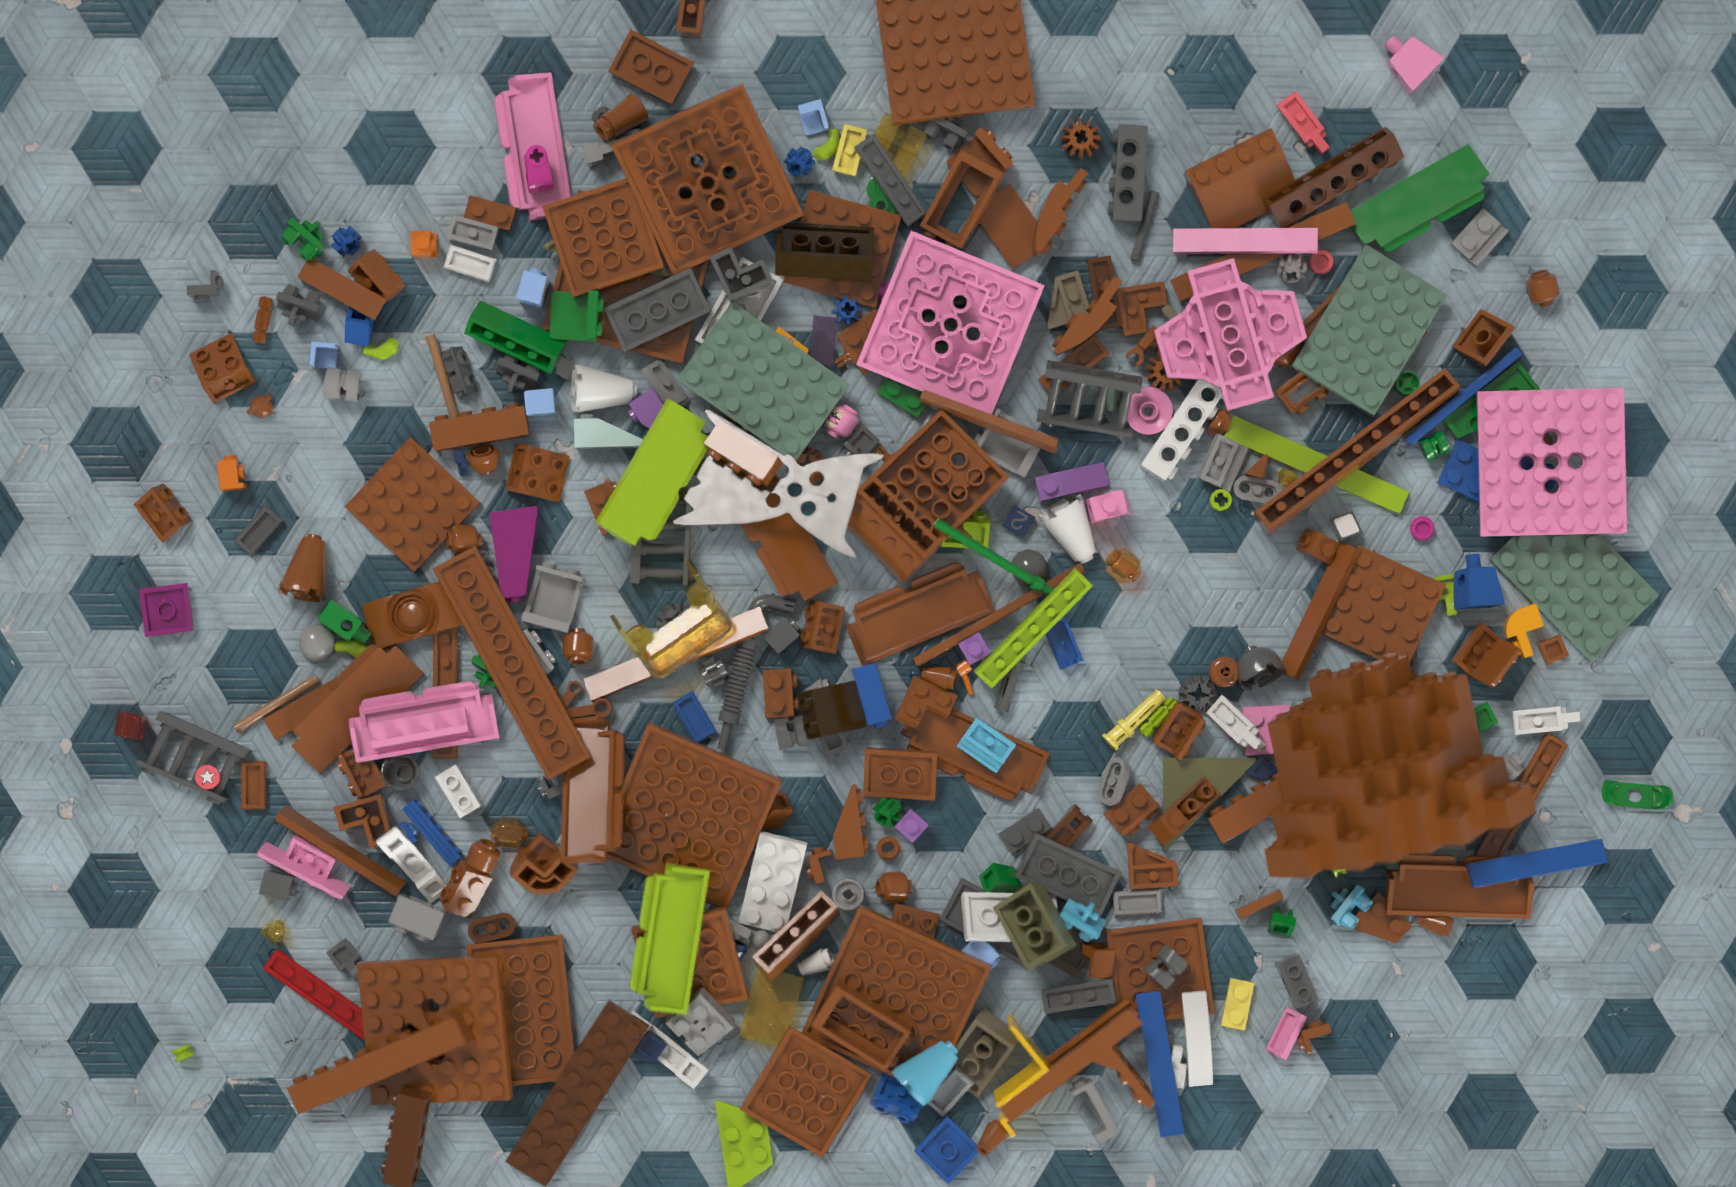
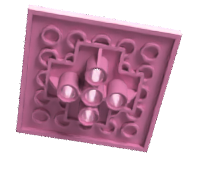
M911 231L856 365L921 392L927 390L992 414L1045 285ZM956 296H963L967 301L966 307L963 309L955 308L953 299ZM925 309L933 310L935 313L934 321L929 323L923 321L921 317L922 312ZM953 318L957 321L958 326L955 331L949 332L944 328V321L946 319ZM970 327H975L980 332V336L976 341H971L966 337V331ZM943 340L947 342L949 348L945 354H939L935 351L934 346L937 341Z
M1624 388L1477 392L1480 536L1627 533ZM1547 432H1552L1556 436L1554 445H1547L1544 442V435ZM1573 455L1581 460V465L1578 469H1573L1569 465V458ZM1525 456L1532 459L1533 464L1529 470H1524L1520 466V460ZM1548 456L1554 457L1557 462L1556 467L1552 470L1546 468L1544 464ZM1548 480H1553L1557 484V490L1553 494L1545 490V483Z

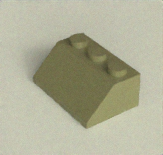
M1042 882L1028 884L993 907L1027 971L1061 956L1076 946L1074 939L1063 919L1059 917L1060 914Z

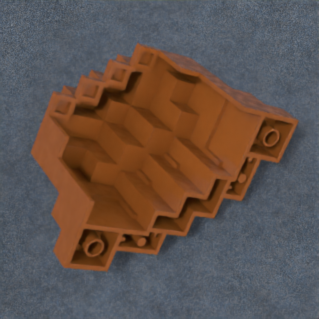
M1397 653L1385 654L1383 659L1371 662L1370 664H1364V661H1355L1350 663V667L1338 670L1337 672H1331V669L1317 671V675L1308 680L1312 697L1303 699V703L1291 706L1288 712L1277 714L1276 719L1267 723L1285 803L1280 806L1279 810L1272 813L1277 840L1273 841L1271 846L1264 849L1270 877L1311 878L1321 870H1365L1375 862H1398L1410 853L1431 854L1443 845H1466L1490 828L1511 829L1536 812L1531 785L1520 784L1518 781L1509 783L1504 757H1494L1493 754L1483 755L1467 674L1457 675L1456 672H1447L1442 675H1436V672H1429L1423 675H1416V673L1410 670L1408 655L1398 656Z

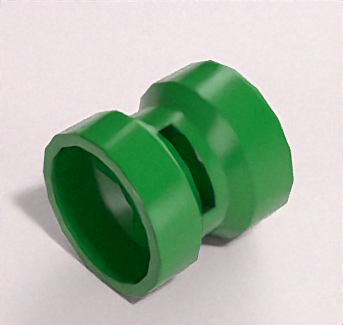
M1404 371L1399 374L1394 382V391L1398 395L1406 397L1419 388L1420 380L1416 373Z
M1442 431L1434 433L1430 438L1424 437L1418 440L1421 452L1427 462L1435 459L1436 455H1445L1450 452L1449 444Z

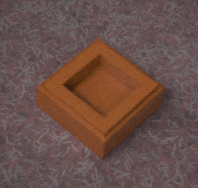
M1560 634L1537 643L1545 665L1569 657Z

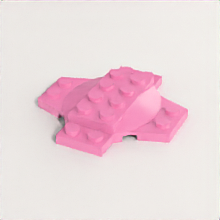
M1234 258L1187 271L1193 297L1188 302L1185 311L1154 331L1167 378L1201 379L1218 387L1221 390L1226 411L1274 398L1268 372L1271 370L1275 359L1307 338L1294 291H1261L1253 289L1248 284L1240 281Z

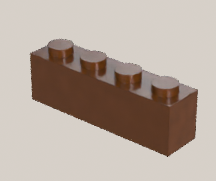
M404 1086L398 1093H395L392 1101V1107H395L394 1115L391 1116L388 1125L391 1135L385 1144V1152H388L387 1159L384 1160L381 1168V1174H384V1184L396 1187H413L417 1183L432 1092Z

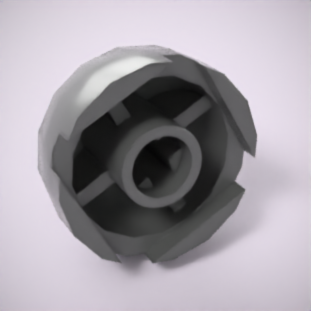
M1248 647L1237 661L1238 682L1243 690H1253L1251 685L1258 683L1259 688L1266 686L1282 675L1280 670L1285 671L1283 662L1277 653L1266 647Z

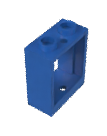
M876 663L852 669L868 725L873 724L874 729L888 725L887 720L892 718Z

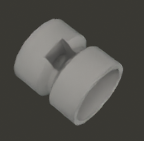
M328 367L324 380V398L337 400L341 396L344 401L359 402L362 389V372L348 370L346 373H343L342 369Z
M844 878L835 884L833 900L839 908L853 910L862 903L864 891L862 885L857 880Z

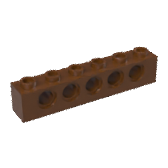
M1383 127L1266 196L1262 201L1273 223L1279 228H1288L1293 226L1298 219L1313 214L1320 206L1334 202L1337 196L1354 190L1359 183L1376 177L1378 172L1383 169L1395 166L1405 156L1394 133L1388 128ZM1379 151L1377 158L1372 160L1373 154ZM1358 164L1357 169L1351 172L1352 167ZM1338 176L1336 182L1331 184V180ZM1317 188L1316 193L1310 196L1311 191ZM1297 200L1295 206L1289 208L1290 204Z

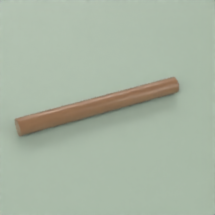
M435 334L426 336L449 417L456 418L458 417V410Z
M316 674L235 723L236 731L238 733L320 683Z

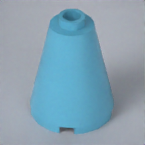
M940 1041L897 1066L892 1073L924 1107L929 1103L958 1060L955 1054L959 1051L950 1041L946 1044Z

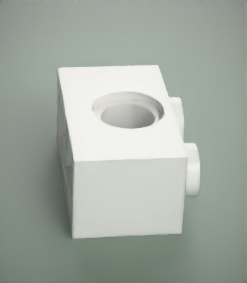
M459 764L452 766L435 777L459 818H464L483 806Z

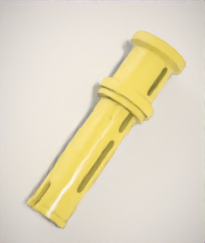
M1155 689L1124 720L1119 719L1117 725L1107 734L1104 733L1102 735L1103 739L1111 748L1117 751L1119 749L1118 746L1128 737H1132L1135 733L1134 730L1165 702L1166 698L1160 691Z

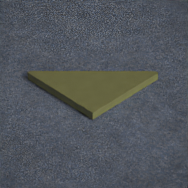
M1163 757V812L1204 776L1220 793L1176 837L1165 843L1163 850H1168L1256 762V758H1182L1178 760L1173 757Z

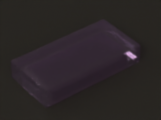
M814 315L810 356L822 365L833 366L837 323L835 322L837 318Z

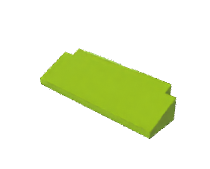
M667 399L595 523L620 541L634 546L640 537L649 541L656 539L679 500L678 491L681 487L687 486L708 450L704 445L708 436L701 433L706 421L674 401Z
M666 863L664 874L654 873L653 876L646 878L639 919V927L645 931L644 937H639L636 940L629 987L638 995H645L643 1006L650 1011L687 1015L709 870Z

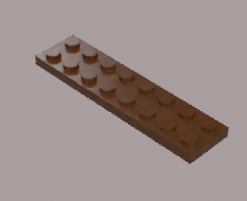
M608 1000L505 1162L546 1187L641 1041L650 1024L613 1001Z

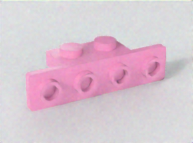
M297 834L292 838L286 852L265 842L257 853V856L266 863L273 864L283 869L287 874L304 880L308 885L327 892L331 897L342 900L350 889V885L330 875L337 859Z

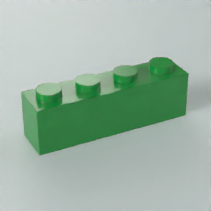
M481 300L469 316L464 334L550 374L559 362L567 340L552 339L549 335L550 332Z

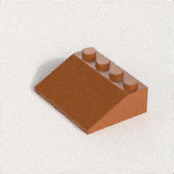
M1272 128L1185 170L1183 174L1210 228H1237L1267 213L1268 211L1262 199L1295 180Z

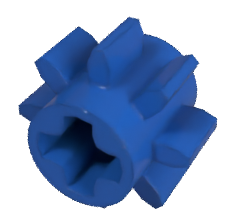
M800 146L797 150L794 148L790 149L784 163L787 164V170L792 175L799 177L802 173L807 176L816 161L812 159V153L807 148Z
M348 226L347 229L339 227L332 235L334 243L331 244V247L342 257L346 254L354 255L361 247L359 240L362 236L351 226Z
M844 295L842 303L839 300L833 302L837 307L831 311V314H836L837 319L835 323L843 321L845 326H848L850 319L855 322L859 319L855 314L861 311L862 308L856 306V298L851 301ZM844 306H846L847 310H851L847 316L846 312L841 311Z

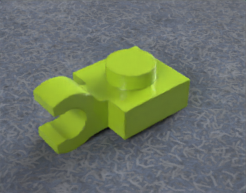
M1454 573L1433 577V579L1446 584L1439 601L1445 600L1447 617L1456 616L1457 610H1454Z

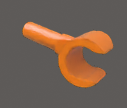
M963 660L957 664L956 670L964 681L968 695H971L974 692L966 674L972 671V668L966 660Z

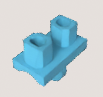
M1358 884L1351 893L1345 887L1340 894L1333 891L1330 895L1335 900L1330 907L1334 910L1338 908V910L1331 919L1338 926L1343 925L1353 930L1359 919L1351 914V911L1357 906L1366 912L1373 902L1366 895L1365 890Z
M1068 899L1059 916L1063 919L1066 927L1069 930L1072 926L1080 929L1078 935L1086 942L1093 938L1097 939L1106 920L1092 911L1095 904L1090 902L1086 907L1081 903Z

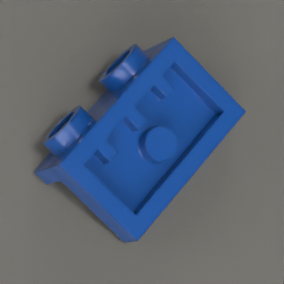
M884 1072L869 1102L877 1111L882 1113L888 1112L904 1123H913L922 1106L897 1078Z

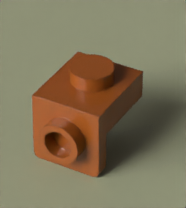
M1305 529L1299 539L1296 550L1330 565L1340 543L1318 531Z
M825 846L812 849V855L807 856L810 866L806 867L809 880H815L816 884L825 882L819 858L832 854L831 849L826 850Z
M1322 1019L1308 1022L1309 1027L1302 1028L1300 1036L1297 1037L1300 1050H1305L1307 1054L1312 1053L1309 1039L1332 1033L1330 1024L1322 1022Z

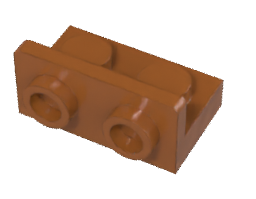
M165 484L151 488L133 504L162 543L172 537L183 526L192 522L187 510L179 504L171 489Z
M810 600L805 610V626L800 634L801 647L836 654L845 607Z
M791 668L763 670L765 718L794 717V712L799 711L798 697H793V688L797 687V674L792 673Z
M1139 783L1122 797L1117 805L1112 806L1103 814L1121 836L1127 834L1130 837L1140 828L1138 824L1143 819L1149 821L1158 813L1156 808L1160 805L1143 785Z

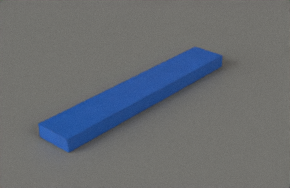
M1518 348L1512 349L1407 435L1403 440L1408 447L1413 445L1519 358L1522 352Z
M1597 839L1469 863L1466 865L1472 889L1605 864L1608 860L1603 840Z
M1156 990L1137 993L1136 999L1139 1016L1142 1021L1141 1027L1160 1137L1185 1134L1161 992Z

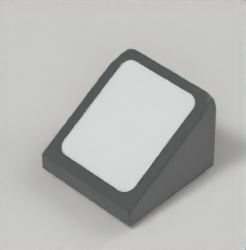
M1353 511L1330 519L1338 542L1362 533Z

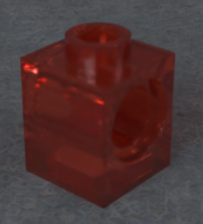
M118 712L114 735L143 740L147 716Z

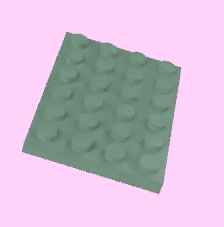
M1365 245L1291 367L1373 417L1432 322L1447 294L1370 246Z
M733 301L676 379L784 456L789 454L795 461L800 457L850 386L845 380Z
M1600 534L1512 536L1489 559L1532 604H1537L1539 612L1589 662H1592L1659 596Z

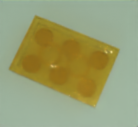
M756 967L739 1036L777 1046L789 1025L791 1026L804 977L781 972L771 982Z

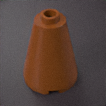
M308 534V537H302L279 584L278 591L281 594L287 596L288 592L295 595L294 599L306 602L319 603L320 599L323 602L325 601L326 542L322 540L320 535Z

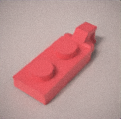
M1296 91L1276 106L1308 148L1314 146L1320 155L1329 150L1330 147L1323 139L1327 135L1324 131L1325 128Z

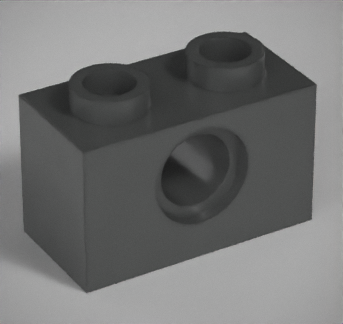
M1296 953L1275 962L1294 1008L1298 1009L1319 1000L1299 954Z

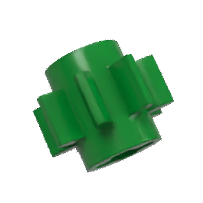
M882 797L872 808L876 812L874 814L876 822L882 826L890 824L891 827H894L904 816L901 813L902 805L895 798L886 799Z

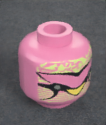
M843 402L841 405L836 404L824 421V424L828 427L826 432L836 439L840 436L844 438L850 437L859 423L858 412Z

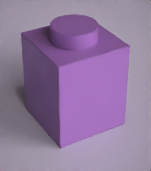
M979 632L958 644L969 665L991 653Z
M910 808L894 827L913 843L926 829L928 824Z

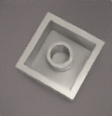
M403 893L399 895L388 922L394 924L392 928L402 933L414 932L416 933L415 938L429 942L439 938L449 912L436 905Z

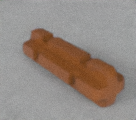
M261 296L259 298L258 306H260V309H257L254 325L256 331L253 332L252 341L255 343L264 344L266 342L267 334H265V331H268L271 315L269 309H272L273 299L270 297Z

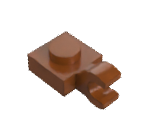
M1154 325L1125 356L1128 359L1132 354H1137L1139 361L1135 364L1136 367L1143 363V352L1148 347L1152 350L1157 344L1154 331L1157 328Z

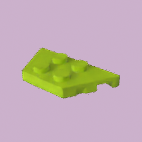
M715 1100L728 1187H742L773 1165L768 1126L741 1111L739 1106Z

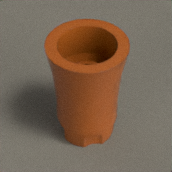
M630 93L619 104L601 115L600 119L595 121L593 126L600 139L607 142L634 127L647 123L649 117L640 99Z

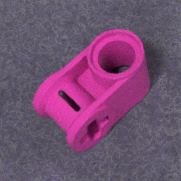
M533 145L524 155L528 192L553 190V180L547 152L542 146ZM533 151H536V154L542 157L538 160V163H535L534 159H530Z

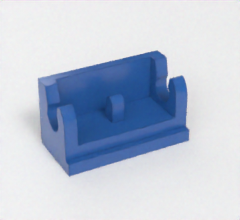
M1063 616L1045 634L1060 670L1083 661L1066 616Z

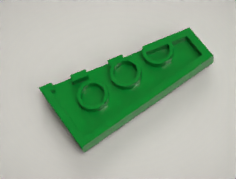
M1518 361L1480 391L1541 389ZM1477 393L1442 420L1456 439L1478 430Z

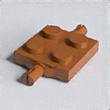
M876 308L836 335L843 345L845 352L833 360L837 364L844 359L836 365L838 369L849 361L855 365L857 364L878 313ZM857 365L863 375L870 371Z

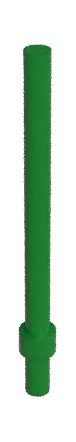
M938 518L935 521L933 527L1028 583L1029 587L1036 592L1041 591L1049 595L1055 589L1046 584L1045 580L1040 576H1033Z

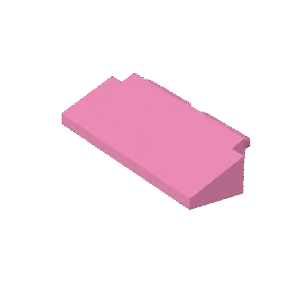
M550 72L515 75L507 80L509 91H502L494 98L500 143L502 147L508 148V155L504 157L503 163L509 201L512 207L517 208V211L528 209L529 221L546 219L543 205L571 196L552 74ZM533 145H540L547 152L553 180V190L528 192L524 155ZM533 151V154L530 156V159H534L535 163H538V160L542 158L541 155L536 154V151Z
M473 681L426 688L423 690L422 695L415 696L413 692L407 691L367 698L359 706L360 716L349 718V729L356 763L499 738L492 694L480 696L479 687ZM465 707L468 732L372 749L369 723Z

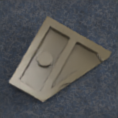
M1078 270L1055 277L1047 324L1048 330L1066 325L1072 314L1077 316L1080 311L1087 316L1090 314L1086 311L1089 303Z

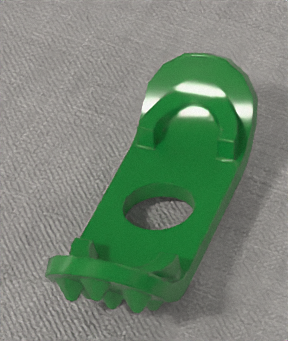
M1605 780L1601 790L1604 803L1613 806L1663 810L1667 809L1673 801V791L1669 786L1646 785ZM1629 790H1639L1641 800L1639 802L1630 801L1628 798Z

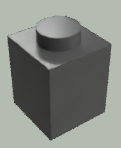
M784 617L767 631L763 637L779 655L800 636L797 632L800 630V627L792 618L787 621Z
M265 870L259 894L288 901L291 896L295 897L298 883L295 882L296 876Z

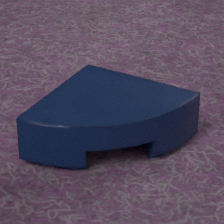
M455 451L454 458L458 465L459 475L461 477L470 475L465 451Z
M1259 755L1256 762L1245 773L1253 778L1263 779L1271 777L1278 771L1277 767L1265 757Z

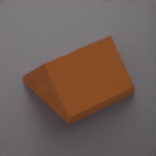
M1480 309L1452 347L1480 369H1483L1489 364L1515 327Z

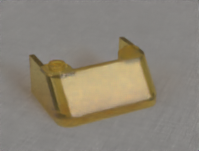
M689 561L685 564L697 581L688 588L686 593L691 607L652 634L645 625H635L626 631L614 614L610 616L619 633L648 672L656 679H663L728 634L732 627L730 618Z

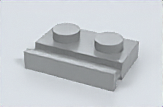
M1482 208L1450 245L1477 267L1509 230L1505 229L1500 222Z
M1215 434L1197 478L1230 492L1248 447L1240 445L1220 434Z

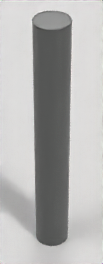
M1150 191L1130 260L1136 262L1140 260L1159 197V193L1156 191Z

